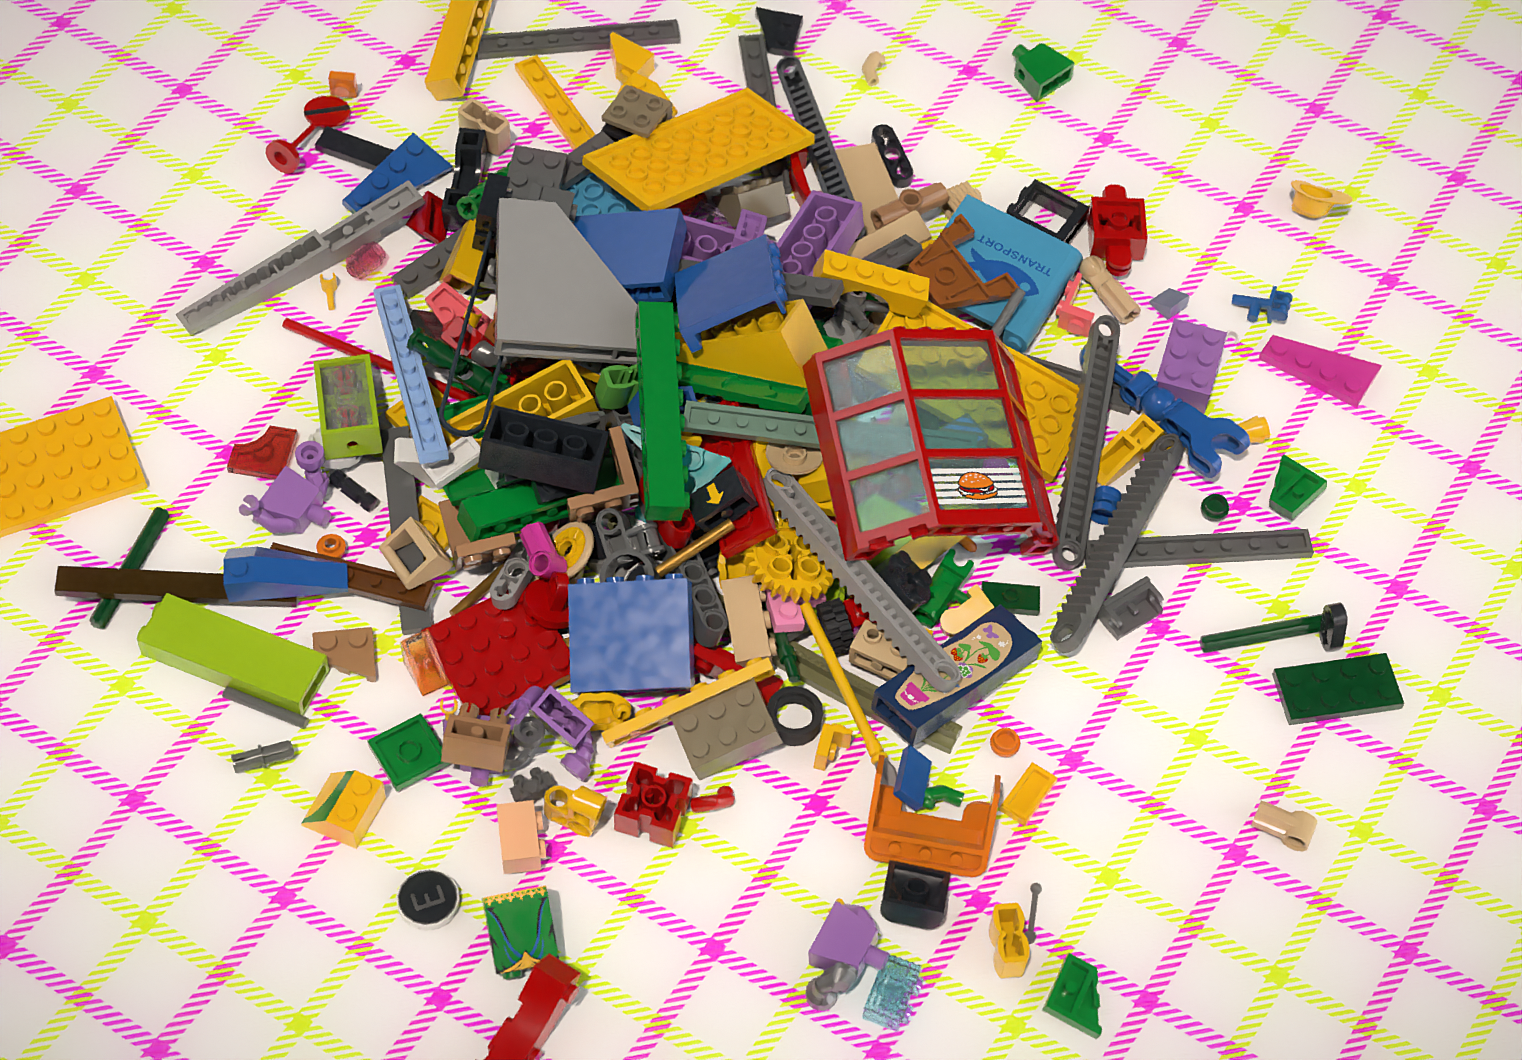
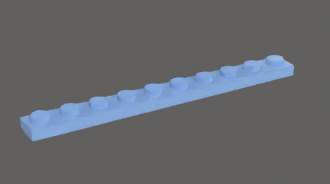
M394 285L373 289L374 299L419 464L449 459L447 446L420 353L416 350L410 351L406 347L407 341L413 333V328L401 286Z

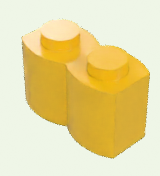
M1017 902L995 904L989 923V938L995 948L993 964L1000 978L1022 977L1029 958V943L1023 933L1024 914Z

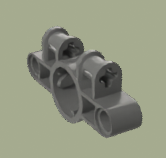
M612 508L600 511L596 518V526L607 557L600 570V583L606 582L608 577H613L618 565L633 561V557H638L644 562L643 569L646 575L654 576V580L662 579L654 569L658 564L652 558L666 551L665 546L661 545L656 531L658 528L657 522H649L631 528L629 519L624 513ZM616 515L618 519L617 526L613 530H609L608 520Z

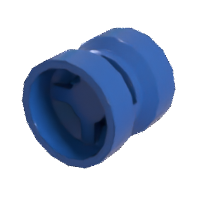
M1111 486L1097 487L1094 493V503L1090 519L1100 525H1109L1108 518H1113L1112 511L1117 510V502L1122 501V493Z

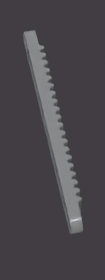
M770 468L763 482L767 495L774 502V510H781V518L783 520L787 518L789 520V527L796 528V535L803 536V543L811 545V553H818L819 562L825 561V569H831L832 577H838L840 579V586L847 587V594L855 596V604H862L863 613L869 612V620H875L877 622V629L884 630V637L892 639L893 648L897 646L900 648L899 655H906L907 664L915 666L914 672L916 674L921 673L935 689L942 692L952 691L961 678V671L956 663L866 560L845 561L838 528L791 474ZM772 479L780 481L784 486L775 485ZM938 671L947 673L951 680L942 678Z

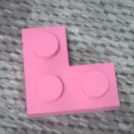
M766 589L765 603L769 611L774 633L803 631L805 621L800 605L805 603L802 597H799L798 602L794 603L792 598L787 596V599L783 602L781 594L777 593L772 598L770 597L771 590ZM821 593L817 600L811 596L809 602L812 607H816V604L826 602V596Z

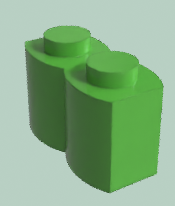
M637 364L630 368L614 365L602 370L595 389L600 407L618 409L630 403L638 392Z

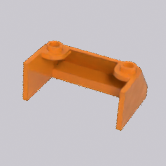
M879 755L864 841L866 855L875 861L889 863V860L951 872L950 874L965 877H977L984 873L988 863L999 803L1001 776H994L990 803L973 801L964 808L961 821L901 811L902 801L893 795L894 787L880 784L885 756Z

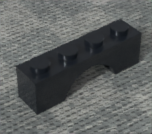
M459 128L455 145L453 181L451 188H446L441 208L444 229L459 230L469 221L459 214L457 202L460 198L468 196L469 192L482 182L488 154L486 130Z

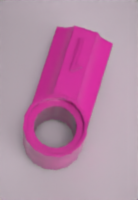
M544 523L528 524L521 529L519 536L529 555L528 566L532 574L550 580L554 571H567V562L564 557L557 554Z

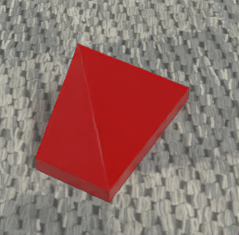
M428 190L422 196L425 204L413 211L405 225L434 243L439 244L445 240L446 235L441 210L443 199Z

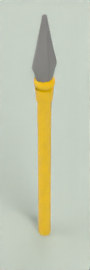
M805 602L800 605L801 612L861 733L868 754L872 757L871 763L877 769L879 755L885 756L881 783L894 787L897 778L896 769L889 762L887 753L883 752V747L879 740L876 739L811 603ZM902 801L901 811H907L906 805Z

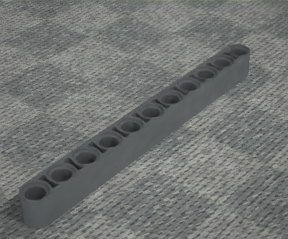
M595 395V403L598 410L606 414L605 427L607 431H609V428L621 426L623 423L634 425L628 405L618 409H605L600 407ZM622 431L638 487L643 474L642 450ZM638 494L639 500L637 502L645 519V506ZM645 520L646 523L653 522V520ZM656 529L660 543L666 549L665 552L660 554L663 562L694 542L691 535L686 546L678 549L672 548L664 542L658 529ZM697 553L668 574H683L684 578H688L692 582L693 634L697 642L702 646L714 647L720 642L727 627L728 619L702 558Z

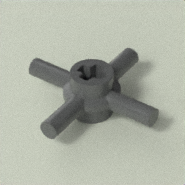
M853 291L840 295L835 304L834 313L847 321H855L860 329H865L868 327L869 322L863 312L871 311L888 314L889 305L885 302L866 300L867 293L865 291Z

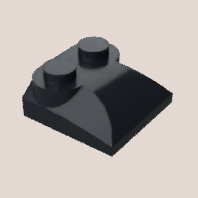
M889 860L880 906L881 915L892 923L919 927L926 930L937 928L943 921L951 872Z

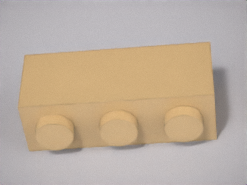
M754 575L721 581L735 661L744 668L746 667L745 664L754 658L762 657V659L768 657L772 663L771 656L777 655L774 638H768L766 629L772 628L769 611H763L761 602L766 601L765 591H760L762 584L757 585V583L751 582Z

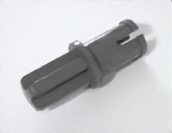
M286 740L264 747L259 744L256 749L231 754L234 771L239 773L260 766L267 768V764L293 758L294 748L291 741Z

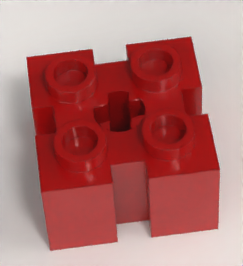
M634 761L626 781V793L622 792L614 812V830L634 837H638L640 831L649 833V841L673 848L681 828V816L685 817L693 796V778L669 772L668 777L665 778L658 775V768Z

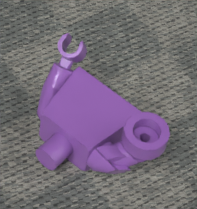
M305 441L298 445L295 451L298 466L305 470V478L285 466L259 501L254 495H247L243 498V501L249 504L250 508L245 504H241L239 506V513L243 516L252 514L253 520L273 534L291 532L301 534L305 532L311 522L322 527L326 526L331 517V512L322 507L324 504L323 499L326 497L329 477H327L326 472L322 474L320 467L325 462V453L323 446L316 441Z
M551 685L545 692L538 686H532L518 700L512 702L504 715L511 714L516 718V725L520 724L524 717L529 714L531 717L538 718L543 723L544 728L557 740L570 745L576 750L575 753H567L559 763L570 774L583 782L591 773L590 761L592 759L591 754L594 753L592 745L594 739L590 728L594 723Z

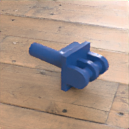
M1273 286L1269 299L1233 294L1232 305L1250 307L1247 315V320L1250 322L1257 321L1260 309H1267V323L1271 324L1272 320L1285 321L1287 319L1293 295L1289 292L1277 291V286Z

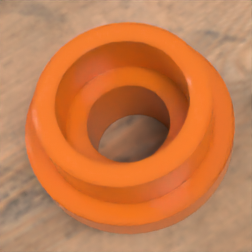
M327 534L318 540L316 549L319 554L341 559L346 551V544L341 536ZM329 545H335V546L332 547V548H328V547H327V546H329Z

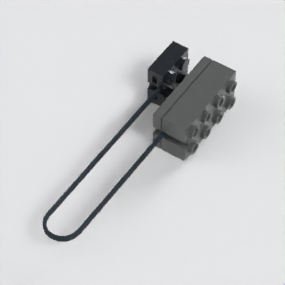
M491 172L488 173L478 208L472 248L482 250L483 254L439 411V420L443 428L458 437L473 436L483 430L488 419L504 357L499 355L484 416L480 425L467 431L451 427L445 420L444 410L488 252L494 253L499 198L508 199L512 198L513 189H509L510 177ZM536 183L531 184L527 200L556 202L569 220L575 221L578 205L573 204L574 192L545 185L543 187V185Z

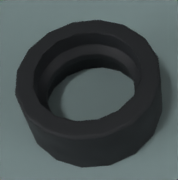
M789 686L776 691L769 699L767 708L783 742L782 744L802 746L813 741L820 733L823 721V707L815 693L807 688ZM786 704H799L810 710L812 720L809 725L803 728L792 729L782 725L777 720L776 714L778 709Z

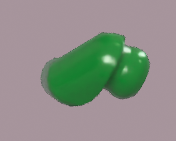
M945 785L928 787L925 790L922 807L932 809L935 806V802L940 800L960 807L965 793Z

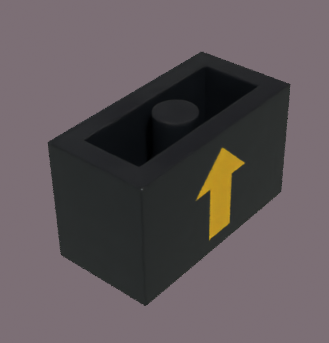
M734 466L689 495V509L694 521L706 533L728 518L733 522L759 505L748 480Z

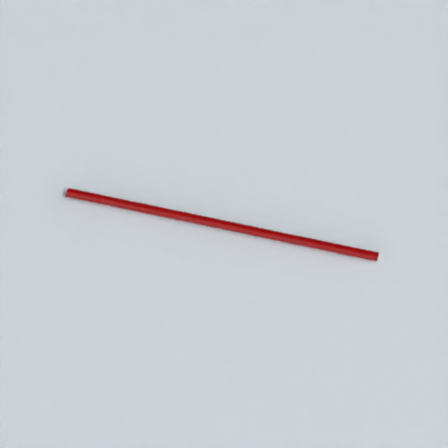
M285 318L283 321V328L347 355L370 354L371 365L395 374L391 360L292 319ZM426 375L427 380L444 395L447 384ZM451 386L448 397L458 401L477 397Z

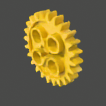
M774 520L777 534L742 552V555L745 556L742 564L748 566L745 573L754 575L752 583H762L760 591L770 589V597L772 598L777 593L781 594L783 602H785L787 596L791 597L794 603L798 602L799 597H802L806 603L809 602L811 596L816 600L819 599L820 594H826L828 588L834 582L835 578L832 577V570L825 569L824 560L818 561L817 552L811 553V545L803 543V536L796 535L795 527L790 528L786 520H783L782 525L779 526Z

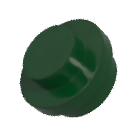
M1210 494L1203 499L1200 509L1203 516L1207 519L1221 521L1229 513V504L1224 496Z

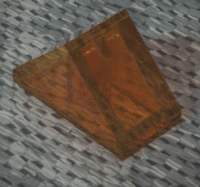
M428 629L400 641L403 664L421 696H425L450 684Z

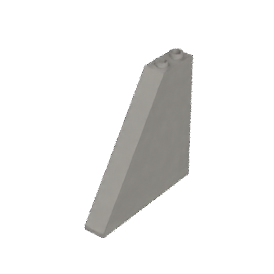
M499 198L496 240L494 355L637 364L635 335L637 304L558 204L544 200L532 201L516 198Z

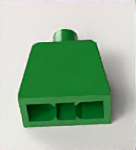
M1040 43L1030 50L1023 44H1019L1012 51V56L1016 59L1014 77L1036 102L1042 100L1072 79L1075 62L1045 43Z

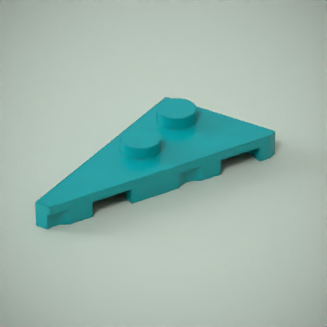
M623 423L621 425L622 431L641 449L640 427ZM686 444V456L682 459L683 466L688 467V480L684 484V492H689L690 495L714 479L732 460L729 457Z

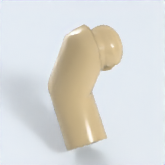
M878 51L871 52L862 65V72L869 86H875L879 83L876 68L882 67L881 63L885 64V56Z

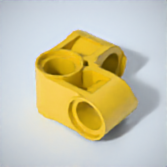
M583 785L574 791L563 786H553L545 793L544 815L550 821L558 823L580 836L590 837L605 810L607 796ZM559 800L565 803V805L557 807L551 804V802Z

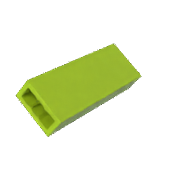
M166 593L161 602L154 606L149 622L146 626L143 625L137 634V642L142 656L221 687L229 686L300 715H304L330 670L327 655L168 593Z

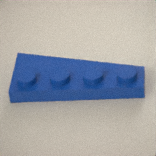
M413 132L342 200V205L354 214L408 180L416 189L422 185L426 186L433 182L436 177L451 172L453 165Z

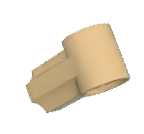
M1261 800L1251 826L1281 838L1285 846L1302 852L1308 849L1318 821L1308 812L1300 810L1289 812Z

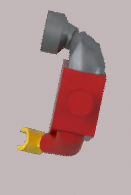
M472 308L460 355L467 356L493 373L496 369L499 355H494L495 345L475 329L482 314L472 313L474 310ZM467 309L463 317L457 316L454 320L445 324L440 337L455 352ZM504 356L501 367L505 368V364L510 365L516 361H524L526 357Z

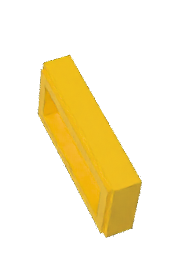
M1032 762L1000 805L999 811L1021 825L1026 826L1056 784L1058 777Z

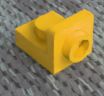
M823 723L813 768L825 771L827 761H834L837 747L849 749L853 730L847 729L840 724L830 725Z

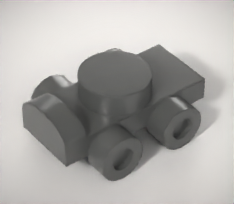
M534 767L529 772L531 776L529 780H525L523 775H516L513 778L514 786L509 788L514 802L538 800L541 797H545L546 791L555 786L549 771L543 773L540 767Z

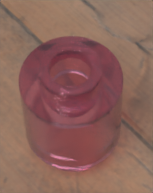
M375 241L364 243L346 258V270L352 277L363 280L383 264L386 253L382 246Z

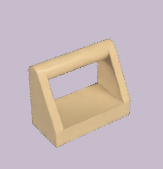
M409 517L379 546V550L407 589H412L446 573L453 566V563L429 530L412 517ZM415 542L426 557V560L410 574L395 550Z

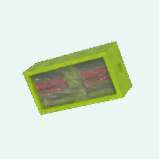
M370 354L313 361L325 460L383 453Z

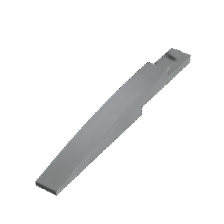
M408 180L321 234L316 229L179 311L176 313V317L187 332L192 335L240 314L325 271L381 238L380 231L425 204L424 199Z

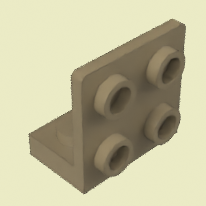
M625 85L602 114V121L648 138L658 124L672 119V102Z

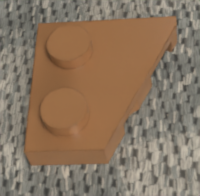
M372 627L312 633L313 650L327 655L329 668H335L347 675H350L352 672L366 677V680L369 682H376Z

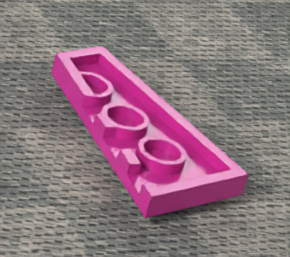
M1276 335L1271 336L1259 356V360L1355 408L1359 406L1382 365Z

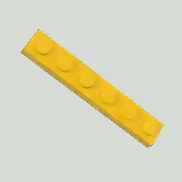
M762 657L754 658L745 664V668L736 672L734 669L725 671L717 676L719 680L708 685L707 682L696 684L690 688V693L681 697L679 694L672 695L662 701L663 705L657 708H643L634 714V718L626 722L623 719L614 721L607 725L608 730L601 732L605 744L613 748L672 721L671 716L750 680L754 679L757 683L776 674L774 667L768 657L762 659Z

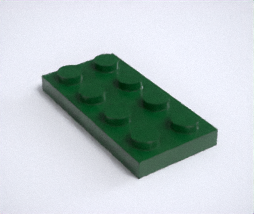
M1387 653L1275 668L1272 673L1289 726L1400 710L1405 704Z

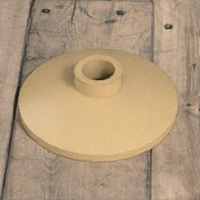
M771 442L766 447V458L769 464L776 470L786 474H807L816 470L823 462L819 448Z

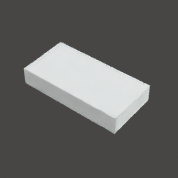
M472 436L461 437L447 447L449 459L425 463L421 467L439 490L478 463L481 447Z

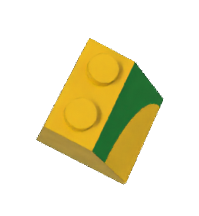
M356 770L331 773L301 825L357 849L386 799L383 781Z

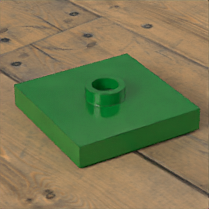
M421 713L367 740L368 747L396 792L451 764L441 761L442 745Z

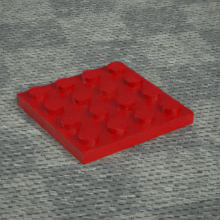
M525 590L517 603L509 609L496 608L490 597L431 625V627L421 630L422 637L461 705L469 703L468 713L473 703L478 706L479 715L490 716L491 710L499 708L498 715H500L502 709L507 710L514 700H518L532 686H538L545 692L550 685L555 688L570 681V650L557 629L543 627L537 624L538 620L533 616L530 618L526 614L523 607Z

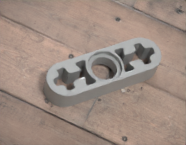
M519 540L490 587L489 593L492 603L498 609L513 607L534 575L529 570L530 558L528 554L526 556V549L522 540ZM516 568L525 570L520 576L514 577L510 575V572Z

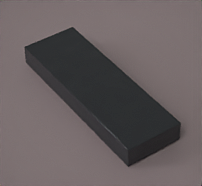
M326 126L314 144L316 151L372 171L394 151L393 149Z

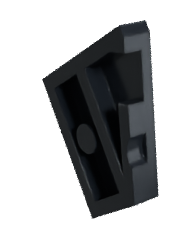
M756 7L755 18L759 21L760 32L764 36L767 53L782 57L793 56L803 24V15Z

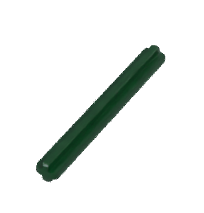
M154 508L121 564L120 569H140L169 519L166 509ZM101 598L89 619L91 625L100 630L104 629L122 599Z
M1322 614L1202 635L1199 644L1202 652L1206 653L1319 632Z

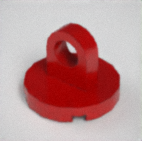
M554 571L550 580L539 578L531 582L525 590L523 596L524 610L530 618L533 616L538 620L537 624L550 629H565L569 627L568 574L566 572Z

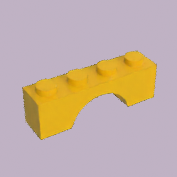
M826 249L813 267L814 277L842 280L844 285L842 294L853 291H865L879 295L887 301L890 312L916 318L928 302L930 278Z

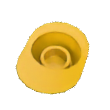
M1293 180L1291 182V186L1295 190L1291 208L1293 211L1309 218L1323 217L1328 214L1335 204H1350L1353 201L1351 196L1341 191L1319 187L1301 180Z

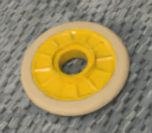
M570 522L558 529L551 537L557 554L564 557L566 550L572 545V549L564 559L567 562L566 573L569 578L573 577L582 570L592 554L594 535L591 528L583 522Z

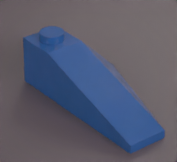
M258 546L227 549L223 558L224 587L229 602L348 592V567L346 563Z

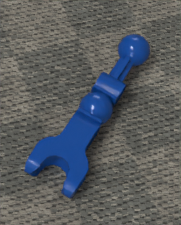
M1085 345L1079 354V361L1081 366L1085 360L1083 359V356L1086 352V349H1084ZM1115 363L1113 381L1121 386L1119 393L1124 402L1135 407L1138 411L1142 409L1143 413L1152 421L1160 422L1159 427L1164 429L1167 434H1176L1187 449L1190 466L1203 476L1213 478L1221 471V457L1214 450L1225 449L1238 455L1249 448V435L1231 419L1221 417L1210 418L1189 403L1183 402L1182 399L1178 398L1176 400L1170 390L1158 387L1159 382L1154 380L1149 373L1140 371L1133 376L1119 364Z

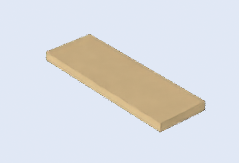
M875 142L836 150L854 199L862 203L863 222L868 235L877 230L873 226L870 217L871 210L899 199Z

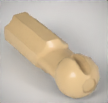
M1089 256L1083 259L1079 266L1080 273L1083 274L1082 278L1090 282L1098 292V296L1120 323H1125L1126 325L1132 322L1141 312L1138 304L1120 282L1115 280L1109 273L1102 259L1097 256Z

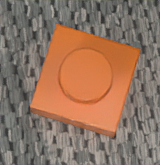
M329 72L328 81L331 96L357 97L356 73Z

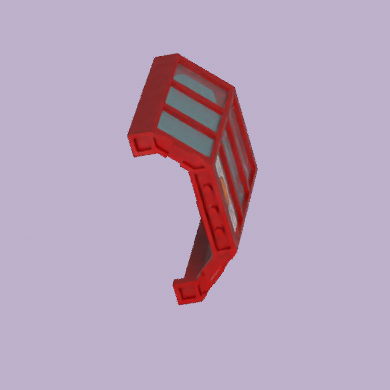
M897 326L844 345L817 352L802 366L845 561L872 560L884 549L895 546L894 540L911 536L915 540L933 536L1026 534L1028 538L1019 544L1021 555H1046L1060 544L1014 358L993 330H981L978 327L967 330H957L955 327L931 329L928 326L918 329H906L904 326Z

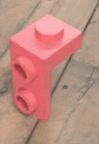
M1077 273L1074 281L1069 280L1064 292V296H1067L1065 301L1060 300L1055 312V315L1059 316L1057 327L1088 338L1095 313L1073 306L1083 274Z

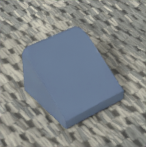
M1168 288L1151 299L1149 303L1168 320L1187 308L1190 296L1184 292Z

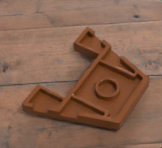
M959 214L954 219V222L948 228L946 227L940 233V236L909 264L907 270L909 273L930 278L928 299L932 304L943 310L1010 299L1016 287L1020 288L1008 272L986 283L981 281L955 247L973 238L975 230L962 214Z

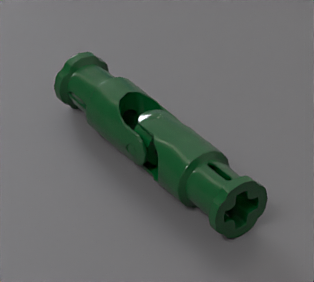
M422 327L414 330L407 341V349L410 351L416 350L426 357V361L437 368L451 370L455 356L453 348L440 339L435 340L427 335ZM459 355L453 378L479 395L485 394L489 397L494 374L467 356ZM470 362L474 367L473 375L467 380L461 379L460 377L469 372ZM497 380L494 396L513 385L510 383L504 384Z

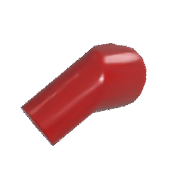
M721 786L717 790V794L692 797L690 800L691 810L693 813L731 807L735 801V796H733L734 790L729 786Z

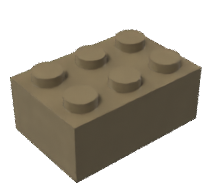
M754 679L671 716L690 766L699 781L783 743Z

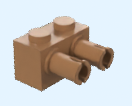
M463 703L460 706L459 715L449 714L443 736L441 761L503 772L510 738L511 725L507 724L510 717L509 714L505 716L506 710L502 709L500 718H497L499 708H495L490 712L489 721L477 719L479 715L478 706L472 703L468 713L469 703Z

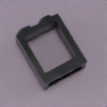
M1034 179L1029 187H1023L1015 204L1011 203L1005 213L1070 245L1085 226L1090 206ZM1033 203L1067 219L1057 233L1024 217Z

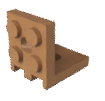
M621 426L609 428V446L620 485L595 491L594 494L587 493L567 498L570 522L577 521L578 523L588 524L595 520L594 517H597L603 509L612 508L623 513L622 510L638 506L639 490Z
M449 499L438 502L455 570H459L462 567L464 570H471L480 567L481 564L490 562V560H492V563H500L509 558L516 546L513 532L470 542L457 520L460 506L453 507Z

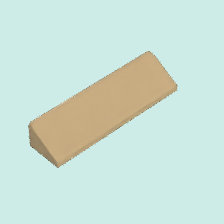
M914 210L854 242L846 255L862 259L905 234L919 243L932 239V235L920 214Z

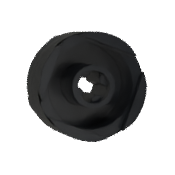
M901 550L874 568L875 572L911 613L930 600L931 591L929 585L932 583V578L925 569H920L911 560L907 552Z

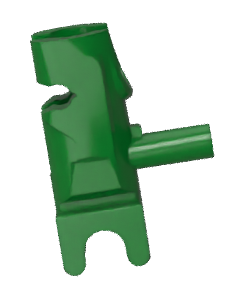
M953 548L948 550L932 576V583L929 585L931 591L930 600L912 613L923 626L932 627L941 618L942 614L949 609L948 605L950 602L955 603L957 601L963 604L969 599L967 594L959 588L974 566V562L968 560L964 566L956 565L953 561L956 551Z

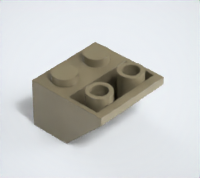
M771 177L759 180L757 178L742 182L741 186L737 187L735 185L723 187L720 189V194L711 196L713 203L731 226H737L742 209L767 216V219L790 212L783 182L772 181Z

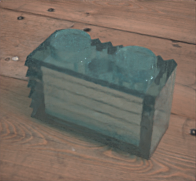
M890 954L882 971L879 970L863 1009L862 1019L896 1032L899 1031L901 1023L907 1025L914 1006L909 1005L912 995L919 996L924 982V978L919 977L922 966Z

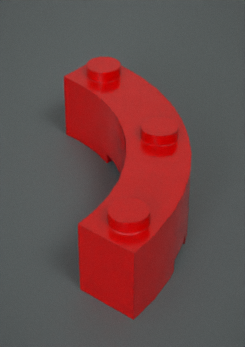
M550 953L533 966L517 999L522 1002L514 1018L507 1017L489 1042L487 1047L489 1050L488 1055L484 1060H540L543 1053L540 1049L556 1025L567 1003L570 1004L578 994L579 987L576 984L581 973Z

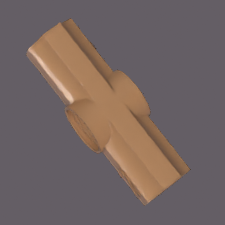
M935 182L919 190L905 189L900 193L899 199L871 210L870 217L873 226L878 230L914 210L920 215L948 203L949 195L942 182Z

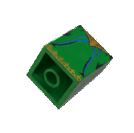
M546 885L481 898L495 974L502 973L503 979L522 976L521 969L532 968L549 953L559 959Z

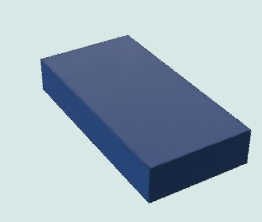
M909 745L902 751L893 795L916 811L923 806L932 761Z

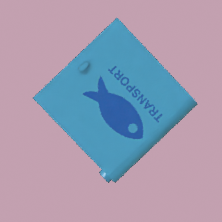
M967 194L944 229L948 228L959 214H962L975 230L973 238L955 247L981 281L986 283L1008 272L1020 289L1026 292L1003 330L1004 344L1017 352L1023 353L1027 350L1062 295L1068 281L1072 279L1083 261V256L1075 247ZM1009 299L957 307V309L993 326Z

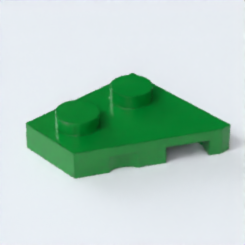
M1283 454L1280 459L1278 473L1275 477L1274 488L1270 495L1269 507L1292 521L1327 488L1328 481Z
M1068 953L1042 1008V1011L1095 1039H1098L1102 1033V1026H1099L1098 1017L1100 996L1097 992V967Z

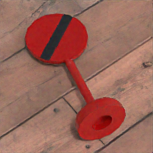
M319 96L308 101L304 106V117L311 124L292 143L283 139L272 140L265 149L266 157L270 164L282 173H293L300 165V156L296 147L318 126L335 127L346 122L350 117V106L346 101L334 96Z

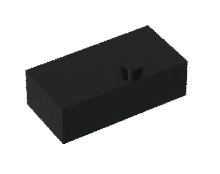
M494 405L481 441L478 468L594 494L605 457L609 431Z

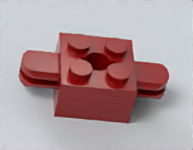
M1110 184L1104 188L1102 197L1091 196L1087 217L1089 256L1106 259V268L1109 273L1119 277L1129 273L1132 260H1143L1148 241L1144 198H1127L1125 187L1118 184Z

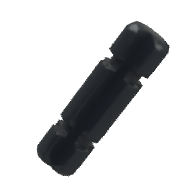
M337 469L330 474V484L337 489L341 488L340 491L356 504L361 503L360 507L370 512L377 506V497L370 492L366 493V489L352 478H346L347 475Z

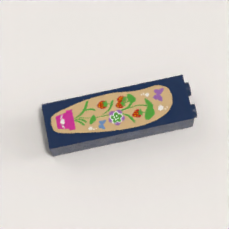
M1000 604L940 645L961 671V678L952 691L942 692L935 689L921 673L916 674L914 672L915 666L912 664L875 689L871 709L913 747L1034 662L1038 657L1042 640L1035 632L1029 630L1013 613L1006 610ZM938 671L942 678L951 680L947 673Z

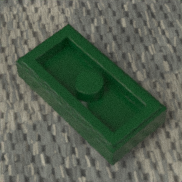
M982 581L981 590L994 608L1001 604L1013 614L1039 615L1040 586Z

